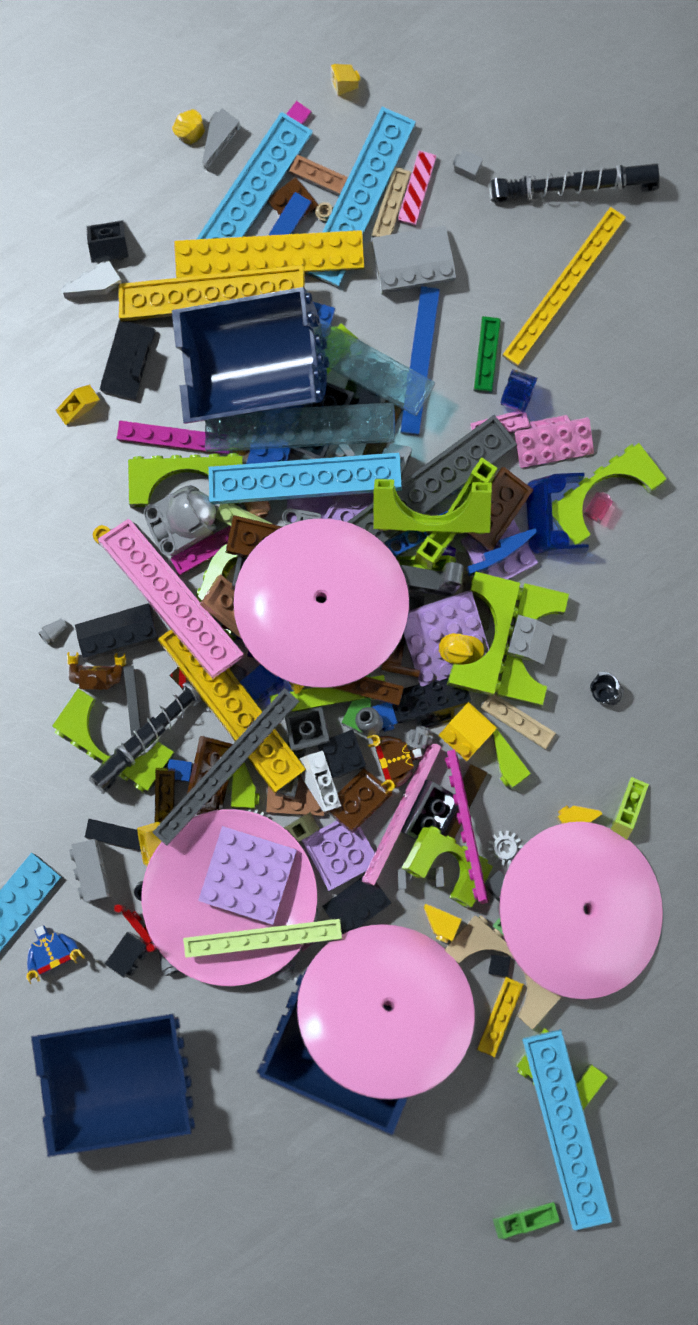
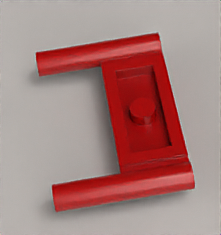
M115 905L114 910L123 913L122 915L145 941L147 951L156 952L158 949L155 944H152L153 941L146 926L144 927L140 922L142 920L141 916L135 910L133 912L129 909L126 911L124 905Z

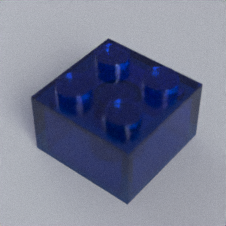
M259 665L240 681V684L256 704L259 701L261 703L265 702L270 697L269 693L275 689L277 691L285 684L284 679L271 673L262 665Z

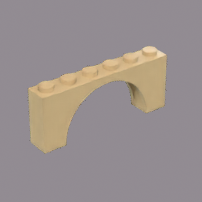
M474 915L445 948V951L457 963H460L470 954L481 950H497L513 958L506 942L502 939L503 934L496 928L494 930L490 929L487 926L489 922L481 915L479 917ZM523 971L527 984V993L523 1007L517 1017L533 1030L562 996L541 987Z

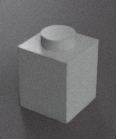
M462 150L461 154H457L453 161V165H455L454 172L474 181L482 166L483 158Z

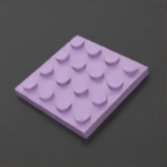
M471 590L408 611L407 623L403 634L414 669L420 670L418 678L420 686L431 684L435 680L440 681L449 678L453 663L445 661L439 653L440 641L446 635L458 633L476 637L484 646L483 656L489 651Z
M222 826L198 901L273 925L297 850Z

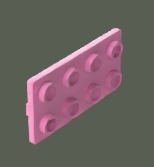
M567 415L533 421L530 422L531 429L515 432L518 460L521 468L594 453L590 419L588 417L570 421Z

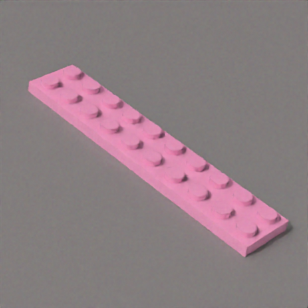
M129 518L98 539L99 544L212 679L244 657L242 651L209 612L199 605L198 599Z

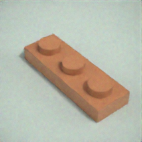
M299 155L296 156L289 171L290 174L339 196L348 177Z

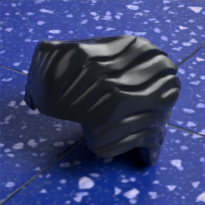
M608 672L598 673L590 684V691L594 699L599 703L614 706L623 698L624 690L622 686Z

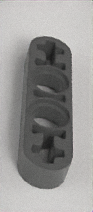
M134 665L124 667L131 737L135 734L134 730L138 731L141 728Z

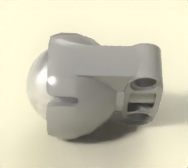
M192 485L180 488L157 503L148 505L144 510V517L155 543L161 553L167 556H175L181 553L186 548L213 534L217 528L215 525L217 523L215 505L209 502V496L200 492L197 487ZM155 510H157V516H156V517L154 516V511H155ZM171 543L173 544V550H172V551L170 550V544H171Z

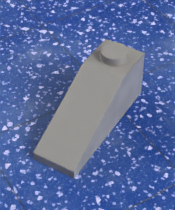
M222 108L219 112H215L210 119L211 122L202 159L205 170L208 169L240 129L239 120Z

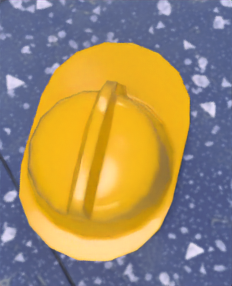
M451 633L441 639L439 653L449 663L465 665L481 659L484 654V646L476 637Z

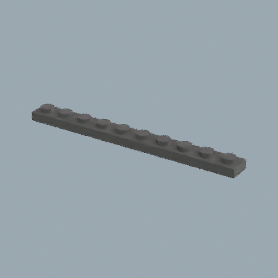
M284 688L152 833L168 846L300 701Z

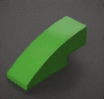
M550 1202L493 1218L497 1237L504 1239L559 1222L555 1203Z

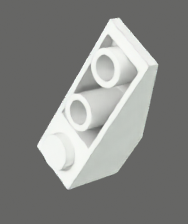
M108 261L106 263H99L91 272L81 274L76 281L66 283L61 292L64 298L106 295L118 288L122 282Z
M320 751L299 758V761L306 769L301 773L302 779L322 811L325 812L340 807L341 804L324 752Z

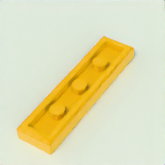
M505 977L476 1050L493 1057L496 1056L524 984Z

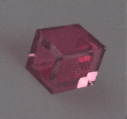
M596 492L584 515L600 524L613 503L611 497L604 492Z

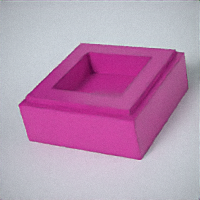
M296 100L286 115L303 125L311 115V110Z

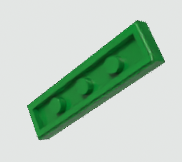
M482 316L473 391L490 393L493 391L501 318Z

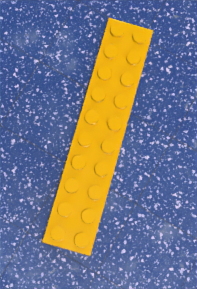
M362 230L174 241L176 278L303 265L304 272L364 269Z
M299 265L119 284L120 321L170 317L172 316V310L300 287L305 288L304 267Z
M169 630L158 638L159 643L233 740L236 741L262 711L229 668L212 679L175 633ZM276 729L248 757L249 761L274 793L306 770Z

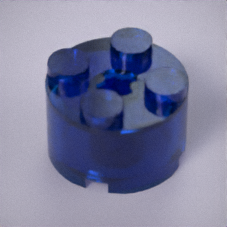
M512 369L500 405L525 413L538 378Z

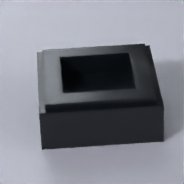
M491 954L488 974L508 977L511 957Z

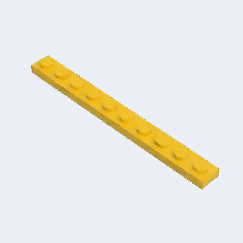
M612 207L608 209L505 350L502 357L515 366H519L626 218L624 215Z

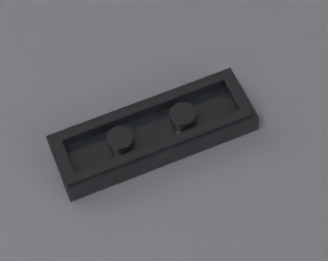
M88 819L85 838L141 851L138 831L136 829Z

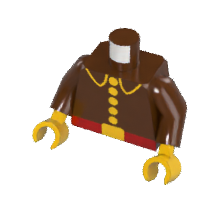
M68 652L67 664L70 682L78 684L79 689L107 690L120 682L123 667L127 664L125 653L120 658H118V653H115V665L110 667L78 666L79 653L76 652V656H70V652Z
M375 734L368 736L367 739L371 738L373 740V744L368 745V747L376 746L375 750L385 778V782L381 786L386 785L388 787V790L384 792L387 794L407 782L412 776V770L414 769L412 761L423 758L420 748L417 747L409 750L407 743L399 738Z

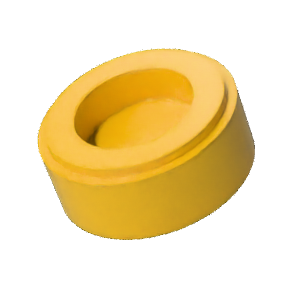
M104 525L97 526L93 531L94 541L99 544L98 539L111 530Z

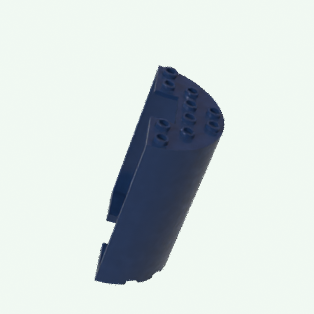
M304 287L172 310L175 347L182 351L185 385L179 386L184 424L318 403L323 400L326 391L327 368H329V359L325 353L327 340L325 337L323 338L320 319L313 303L312 294L307 292Z
M299 974L295 983L298 986L296 993L291 992L285 1007L289 1010L286 1015L282 1014L276 1028L278 1033L274 1032L262 1059L265 1063L261 1062L256 1074L259 1075L258 1078L388 1136H392L407 1097L380 1099L353 1092L334 1081L318 1066L305 1045L298 1022V996L304 975ZM383 1005L385 1011H392L391 1006Z
M167 1014L31 1036L36 1077L39 1076L43 1099L45 1116L42 1117L48 1157L192 1133V1129H195L194 1117L191 1114L194 1104L193 1098L189 1093V1088L192 1087L191 1075H187L186 1068L189 1067L188 1055L184 1056L183 1052L185 1042L184 1037L180 1036L179 1029H181L179 1017H175L174 1014Z

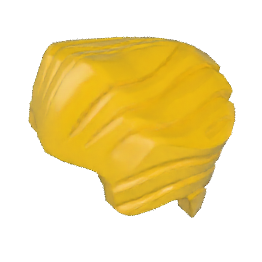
M194 109L178 114L172 126L174 134L184 144H194L205 132L202 116Z

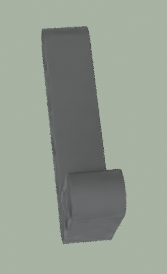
M446 563L441 571L400 565L408 590L452 596L461 586L463 565L460 563Z

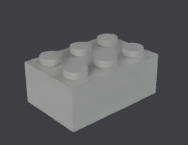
M92 839L71 844L72 849L69 852L71 860L76 863L74 875L75 879L80 881L81 887L78 888L80 899H83L86 903L111 898L99 841Z

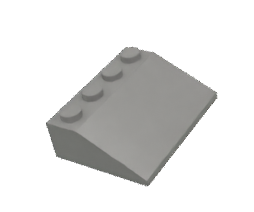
M446 226L372 238L381 294L455 282L456 274Z

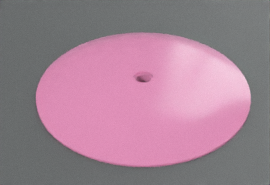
M318 518L298 521L286 525L267 536L254 548L239 572L234 592V614L237 628L244 644L253 657L276 676L291 683L308 687L326 688L345 685L359 680L377 669L387 660L398 645L407 623L409 611V596L405 576L392 552L382 541L365 529L334 519ZM322 596L326 598V602L318 603L316 599Z
M236 809L210 811L195 816L168 846L161 842L149 861L142 886L144 921L149 935L159 952L171 965L187 976L201 982L220 986L245 985L269 977L288 964L304 943L185 958L183 938L314 922L317 907V888L314 872L307 855L297 840L271 819L257 813ZM222 826L297 850L273 925L198 901Z
M569 822L550 827L531 838L519 850L506 872L500 895V921L506 944L520 968L534 982L552 993L574 999H593L617 992L631 983L644 970L654 954L661 934L662 898L655 874L639 849L631 841L626 840L610 828L589 822ZM584 905H586L588 908L587 914H585L583 910Z
M383 924L370 925L342 934V939L332 940L315 956L300 986L298 1022L301 1035L311 1056L318 1066L334 1081L353 1092L368 1097L398 1099L414 1096L435 1087L446 1079L459 1065L468 1049L473 1034L474 1002L469 983L461 967L436 941L406 927ZM383 1005H390L392 1011H385Z

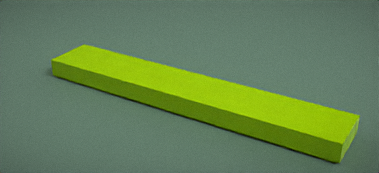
M384 675L370 677L385 681ZM328 687L303 689L298 694H295L294 691L290 692L300 701L291 712L360 700L366 697ZM279 694L271 695L270 701L272 702Z

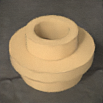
M326 202L320 203L315 209L316 217L321 221H328L333 207ZM327 210L328 214L323 215L321 212Z

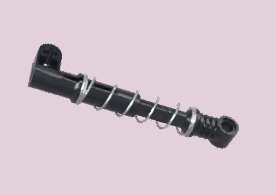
M658 163L628 167L617 165L616 168L605 169V167H602L601 170L592 171L584 169L583 172H574L573 176L567 170L564 177L554 178L553 174L549 173L546 179H536L532 174L531 176H523L519 181L515 179V182L512 179L508 182L505 178H497L489 182L492 202H505L510 199L509 196L519 198V195H521L525 199H532L534 193H540L544 198L546 192L557 191L562 196L564 190L575 189V192L579 194L585 190L597 192L598 189L603 188L615 190L616 187L624 189L626 186L639 184L641 191L652 192L658 190L660 185Z
M189 681L183 684L184 691L179 696L173 693L175 700L166 708L160 706L162 712L156 718H147V722L138 731L134 730L135 734L124 744L121 743V746L118 745L114 749V754L89 776V781L102 794L106 793L115 784L117 776L122 771L135 764V759L139 755H145V750L152 743L158 742V737L166 730H171V721L175 717L184 718V709L188 705L196 706L197 702L202 701L201 696ZM192 701H196V704H194V705H192V704H190V703H191ZM183 712V716L179 717L178 715ZM168 724H170V728H169V729H165V727H166Z

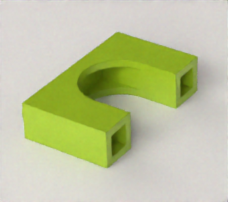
M436 827L423 828L401 869L416 878H425L433 861L439 854L443 852L452 854L459 863L460 876L449 898L463 907L472 908L476 901L473 888L476 887L475 882L471 881L469 869L472 868L471 863L467 862L465 850H468L467 847L459 846L452 837L443 836ZM479 856L485 883L493 866L488 864L486 858Z
M543 1028L539 1034L547 1033L549 1031ZM525 1052L515 1066L519 1068L517 1072L524 1078L529 1076L533 1079ZM591 1064L576 1082L583 1110L608 1078Z

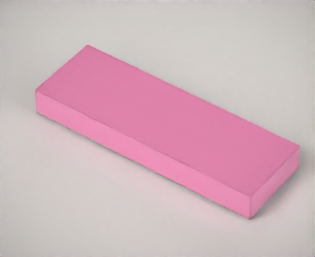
M525 409L496 416L508 433L530 428ZM487 419L470 423L471 430L478 427Z

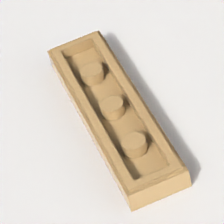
M394 167L373 229L372 238L392 235L411 171Z
M495 694L488 696L480 708L545 750L556 734Z

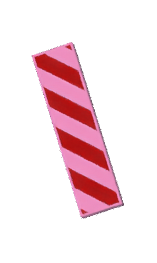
M418 151L398 222L416 226L437 155Z

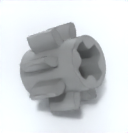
M416 726V730L411 729L409 734V740H412L411 745L425 749L426 744L431 745L433 736L429 734L430 729L423 726Z

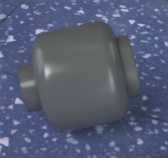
M372 707L363 708L356 715V725L366 735L377 734L383 727V718Z

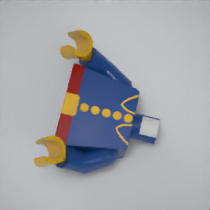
M45 925L34 930L38 941L32 943L31 948L28 950V973L26 978L29 984H32L31 980L35 977L40 982L39 975L71 960L77 964L76 958L81 956L84 959L85 956L73 939L58 932L49 935Z

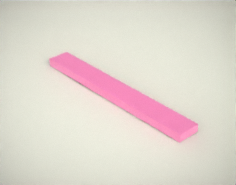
M438 744L427 746L423 758H421L362 879V882L365 884L375 885L441 749V746Z

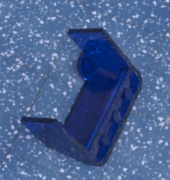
M584 472L552 474L528 482L527 485L533 491L526 500L528 530L536 529L537 531L535 536L528 541V545L534 555L580 554L588 551L589 544L570 545L569 536L566 532L553 530L551 498L552 493L562 492L566 483H579L585 477Z

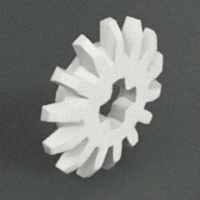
M499 831L500 837L494 834L493 838L495 841L489 840L493 847L488 848V851L493 850L494 852L490 855L491 858L493 856L497 857L494 862L497 863L500 859L502 860L501 865H504L507 860L510 865V859H514L518 849L522 848L523 845H517L521 840L520 838L514 839L515 833L509 836V831H506V835ZM502 843L510 845L509 853L506 854L505 851H500Z

